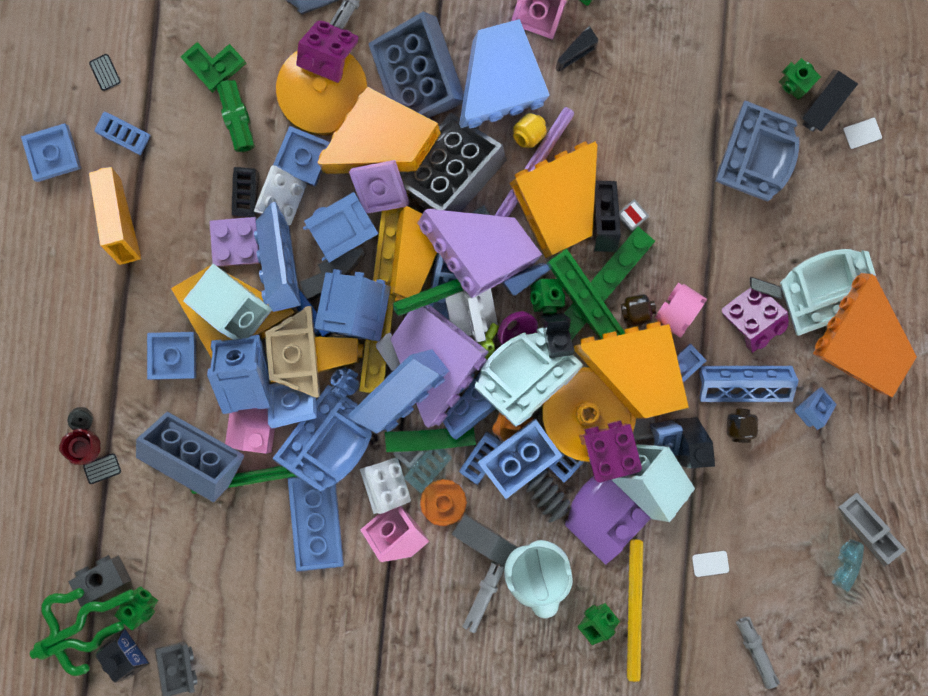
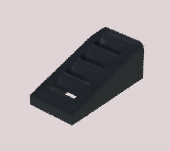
M590 26L559 57L556 64L557 71H562L596 49L599 39Z
M234 167L232 216L256 217L254 209L257 204L260 175L257 169ZM241 176L251 177V180H241ZM240 186H251V190L240 189ZM239 195L250 196V200L239 199ZM239 204L250 205V209H240L238 206Z

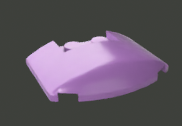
M592 476L572 501L570 506L572 508L569 512L568 521H565V526L606 565L623 550L622 548L642 529L651 517L612 480L597 482L594 476Z

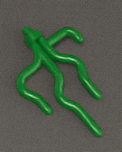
M77 588L67 594L54 593L48 595L41 604V612L49 626L50 634L45 639L35 643L34 648L29 653L32 659L44 660L55 655L62 668L69 675L80 676L87 673L90 669L89 665L85 663L80 666H74L65 649L74 648L83 652L94 651L101 646L105 638L123 630L124 624L119 621L103 628L96 633L91 642L68 637L77 634L83 629L88 613L92 611L105 612L135 597L134 590H128L105 602L92 601L86 603L80 608L75 624L61 631L58 620L52 612V604L70 603L81 598L84 595V590Z

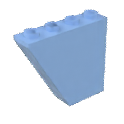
M520 19L478 30L472 41L459 122L460 127L469 126V128H475L487 120L495 122L507 114L515 116L522 113L524 109L531 108V110L542 107L545 100L549 97V92Z

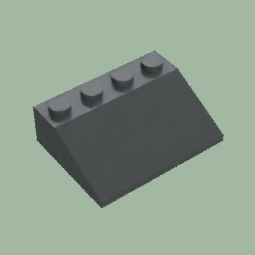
M450 113L439 125L441 134L418 170L399 172L406 193L425 210L436 209L462 212L507 161L503 145L477 128H469V126L461 128L459 125L460 118Z

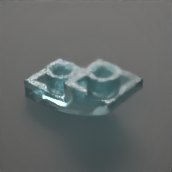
M852 539L846 542L840 549L841 554L838 556V559L845 564L837 569L832 581L834 585L846 592H849L857 578L864 553V545Z

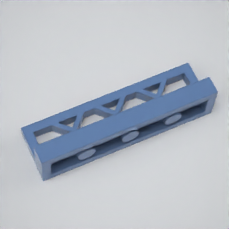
M701 366L699 375L702 385L699 399L700 402H793L799 380L793 366ZM708 388L720 389L715 394H707ZM734 388H742V389H743V390H742L741 392H739L738 394H731V393H730V391L733 390ZM758 388L766 389V391L762 392L761 394L753 393V391H755ZM781 388H789L787 394H777L776 391Z

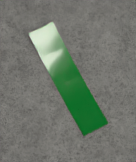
M474 426L457 440L450 435L447 428L384 432L386 452L436 450L476 445Z

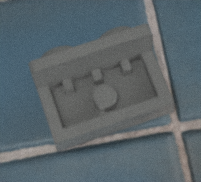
M183 641L155 648L161 695L173 696L187 691L194 693V685H197V676L195 670H191L190 662L194 661L192 647H188Z

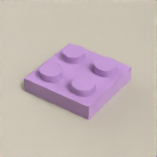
M395 160L355 167L350 170L349 173L358 198L366 213L408 206L409 199Z
M256 217L210 221L213 264L217 267L260 264L256 251L259 250V244L256 243L254 231H257Z

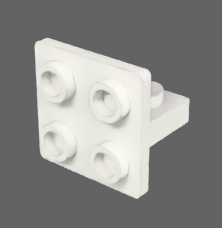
M272 165L254 212L261 215L271 203L276 202L288 225H291L306 188V183L281 168Z
M491 288L474 298H471L466 291L445 298L449 320L468 336L472 335L476 342L486 340L484 332L488 331L492 322L498 325Z
M397 457L360 469L374 514L385 513L411 501Z

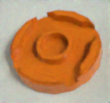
M447 479L435 480L427 485L420 501L424 516L431 523L439 526L453 525L463 516L467 504L465 492L461 486Z

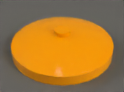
M296 51L284 62L279 71L276 81L278 104L288 121L299 130L312 135H333L344 123L346 114L351 112L356 105L358 96L364 93L368 87L365 73L356 58L349 53L345 58L342 79L337 83L296 66Z
M590 367L581 368L566 386L563 385L542 405V423L545 433L561 453L580 461L590 462L586 445L581 444L579 435L585 434V429L596 426L599 427V430L608 428V423L621 420L622 424H631L632 432L635 428V416Z

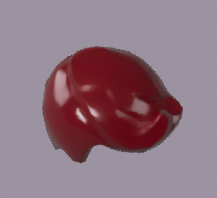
M75 429L73 432L63 436L59 444V451L71 464L86 465L97 459L101 451V442L94 432L85 429Z

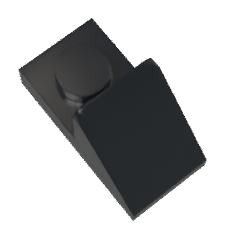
M564 313L541 315L540 319L549 357L573 355L574 348L569 332L571 319Z

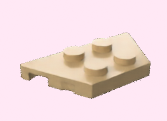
M307 306L296 315L287 318L278 326H274L265 332L269 380L317 398L320 397L313 311L312 306Z

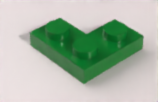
M196 42L180 56L212 93L217 89L216 85L228 80L247 64L230 44L215 57L211 58L203 47Z

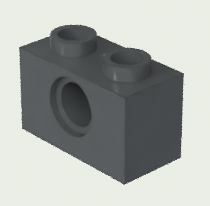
M108 555L96 561V567L90 570L87 566L75 572L76 577L68 581L72 590L77 588L84 590V595L77 599L81 607L131 581L119 555L112 559ZM97 573L103 578L102 584L96 581Z

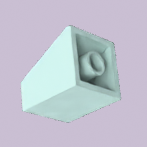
M215 264L209 267L183 300L216 330L233 340L252 336L272 311L269 305H265L264 301Z
M636 444L642 470L638 473L612 479V481L652 519L670 522L695 488L669 447Z

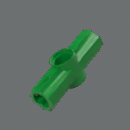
M235 80L222 81L216 86L223 107L221 109L222 117L230 132L234 150L236 152L250 151L255 147L249 127V114L245 104L242 102L237 82Z

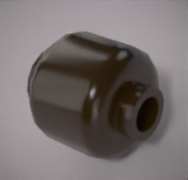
M646 294L628 296L625 298L624 303L621 304L624 322L628 321L631 326L648 324L652 321V315L656 314L654 300L650 301Z
M737 408L736 413H731L727 416V435L732 438L733 442L751 443V439L756 438L758 435V417L750 414V409Z

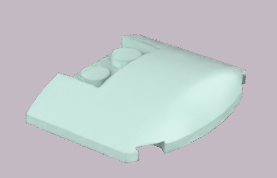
M840 249L818 254L796 266L780 282L797 336L827 326L830 319L840 309L839 304L841 300L850 292L853 280L860 273L876 276L868 251L861 250L859 252L851 249Z
M543 328L537 329L538 333L526 335V333H522L499 347L482 367L479 381H476L475 389L515 427L530 418L535 410L563 385L566 386L583 367V364L573 355L550 358Z

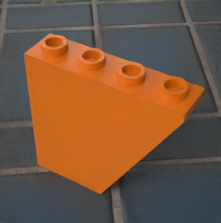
M860 273L853 280L852 288L848 295L841 300L839 304L840 309L837 314L828 322V329L824 336L816 342L813 355L880 394L893 398L917 356L876 276Z

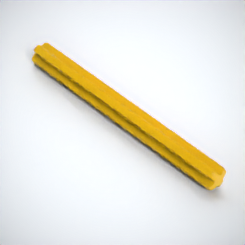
M631 539L629 546L627 679L632 682H638L641 678L643 541L640 539Z

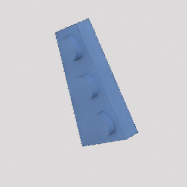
M481 371L475 379L473 378V381L463 396L459 398L458 402L448 410L447 416L443 421L450 435L456 440L496 409L475 389L476 381H479Z

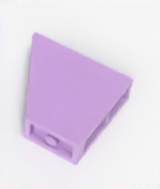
M427 209L417 223L422 233L428 237L435 251L441 255L448 269L454 273L462 288L471 298L532 267L542 255L518 221L512 217Z
M431 305L408 312L391 337V342L400 364L411 354L433 349L449 369V372L444 376L445 381L435 389L432 387L428 391L429 396L421 403L416 402L425 426L428 428L436 424L439 426L447 416L445 412L449 406L453 407L460 398L458 394L462 388L466 389L473 381L472 374L475 370H480L486 363L487 359L485 356L489 351Z

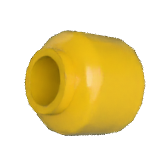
M527 113L513 126V138L523 148L535 147L547 134L545 120L540 115Z

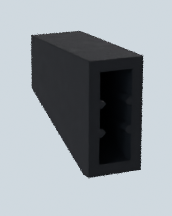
M833 70L802 114L801 118L805 120L802 125L812 132L816 129L822 132L858 83L839 70Z
M698 417L674 419V422L683 429L677 455L679 464L691 469L715 467L713 441Z

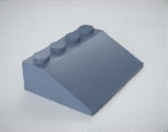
M423 11L368 43L388 98L427 118L447 112L463 103L464 93L436 16Z

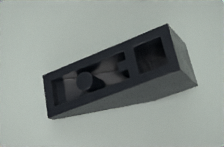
M595 180L593 213L594 252H617L621 237L617 181Z

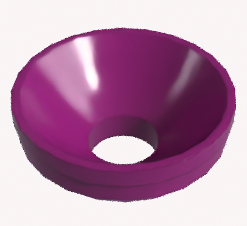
M524 311L510 314L502 320L498 329L499 342L503 345L522 333H526V335L537 333V320ZM517 320L515 327L508 330L507 326L512 321Z

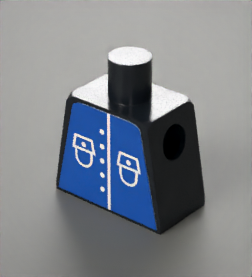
M125 627L104 641L95 654L102 665L103 671L109 675L114 683L130 679L150 664Z

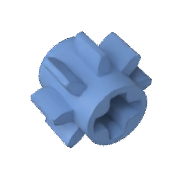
M346 367L342 370H336L330 379L331 384L334 385L331 391L344 398L347 394H354L359 387V381L355 379L358 374Z

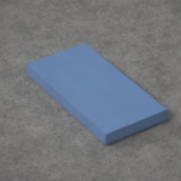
M297 476L287 478L296 572L343 567L344 560L336 484L319 492Z

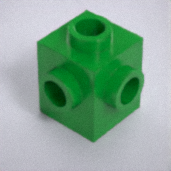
M801 58L796 64L792 61L781 72L784 76L779 80V83L785 92L792 94L799 100L822 76L814 70L811 63Z
M540 279L530 285V301L534 312H543V315L556 314L557 310L565 306V293L557 279Z
M141 586L134 590L135 597L121 604L114 615L131 630L151 619L155 613L153 609L159 601Z
M604 603L597 607L595 605L589 607L584 612L585 617L577 626L590 644L595 645L610 639L616 633L614 629L620 621L608 605Z

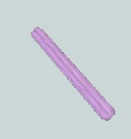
M563 108L525 167L528 172L536 169L534 165L547 158L574 116V112L571 109ZM512 189L494 216L509 217L518 203Z

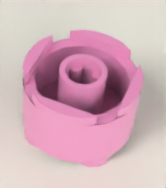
M678 283L667 299L670 301V304L665 302L655 316V319L658 322L660 321L662 326L669 324L671 332L681 338L707 301V298L687 285Z

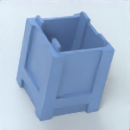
M354 192L304 221L306 226L303 227L304 230H310L324 253L325 257L322 258V261L327 259L328 262L378 235L377 230Z
M333 269V273L326 272L314 328L342 336L380 342L391 286L385 285V280L377 279L375 282L365 278L362 272H355V276L341 275L342 270Z
M253 335L249 338L211 341L212 360L207 377L222 413L227 414L252 408H270L268 360L260 336Z

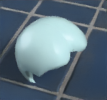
M537 540L528 546L516 548L506 560L504 568L505 582L515 599L521 604L531 607L533 612L540 618L554 616L558 611L559 603L569 594L573 584L570 563L565 552L554 543Z

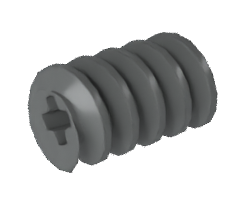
M545 469L528 482L529 486L526 492H535L531 499H540L537 507H546L542 514H551L552 516L548 520L551 523L563 517L572 507L568 508L570 505L568 499L562 500L565 495L563 492L556 493L559 486L557 484L551 485L553 478H544L548 473Z

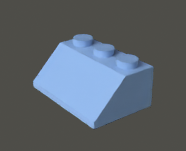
M533 419L482 458L478 464L504 498L507 499L562 457V454L537 420Z

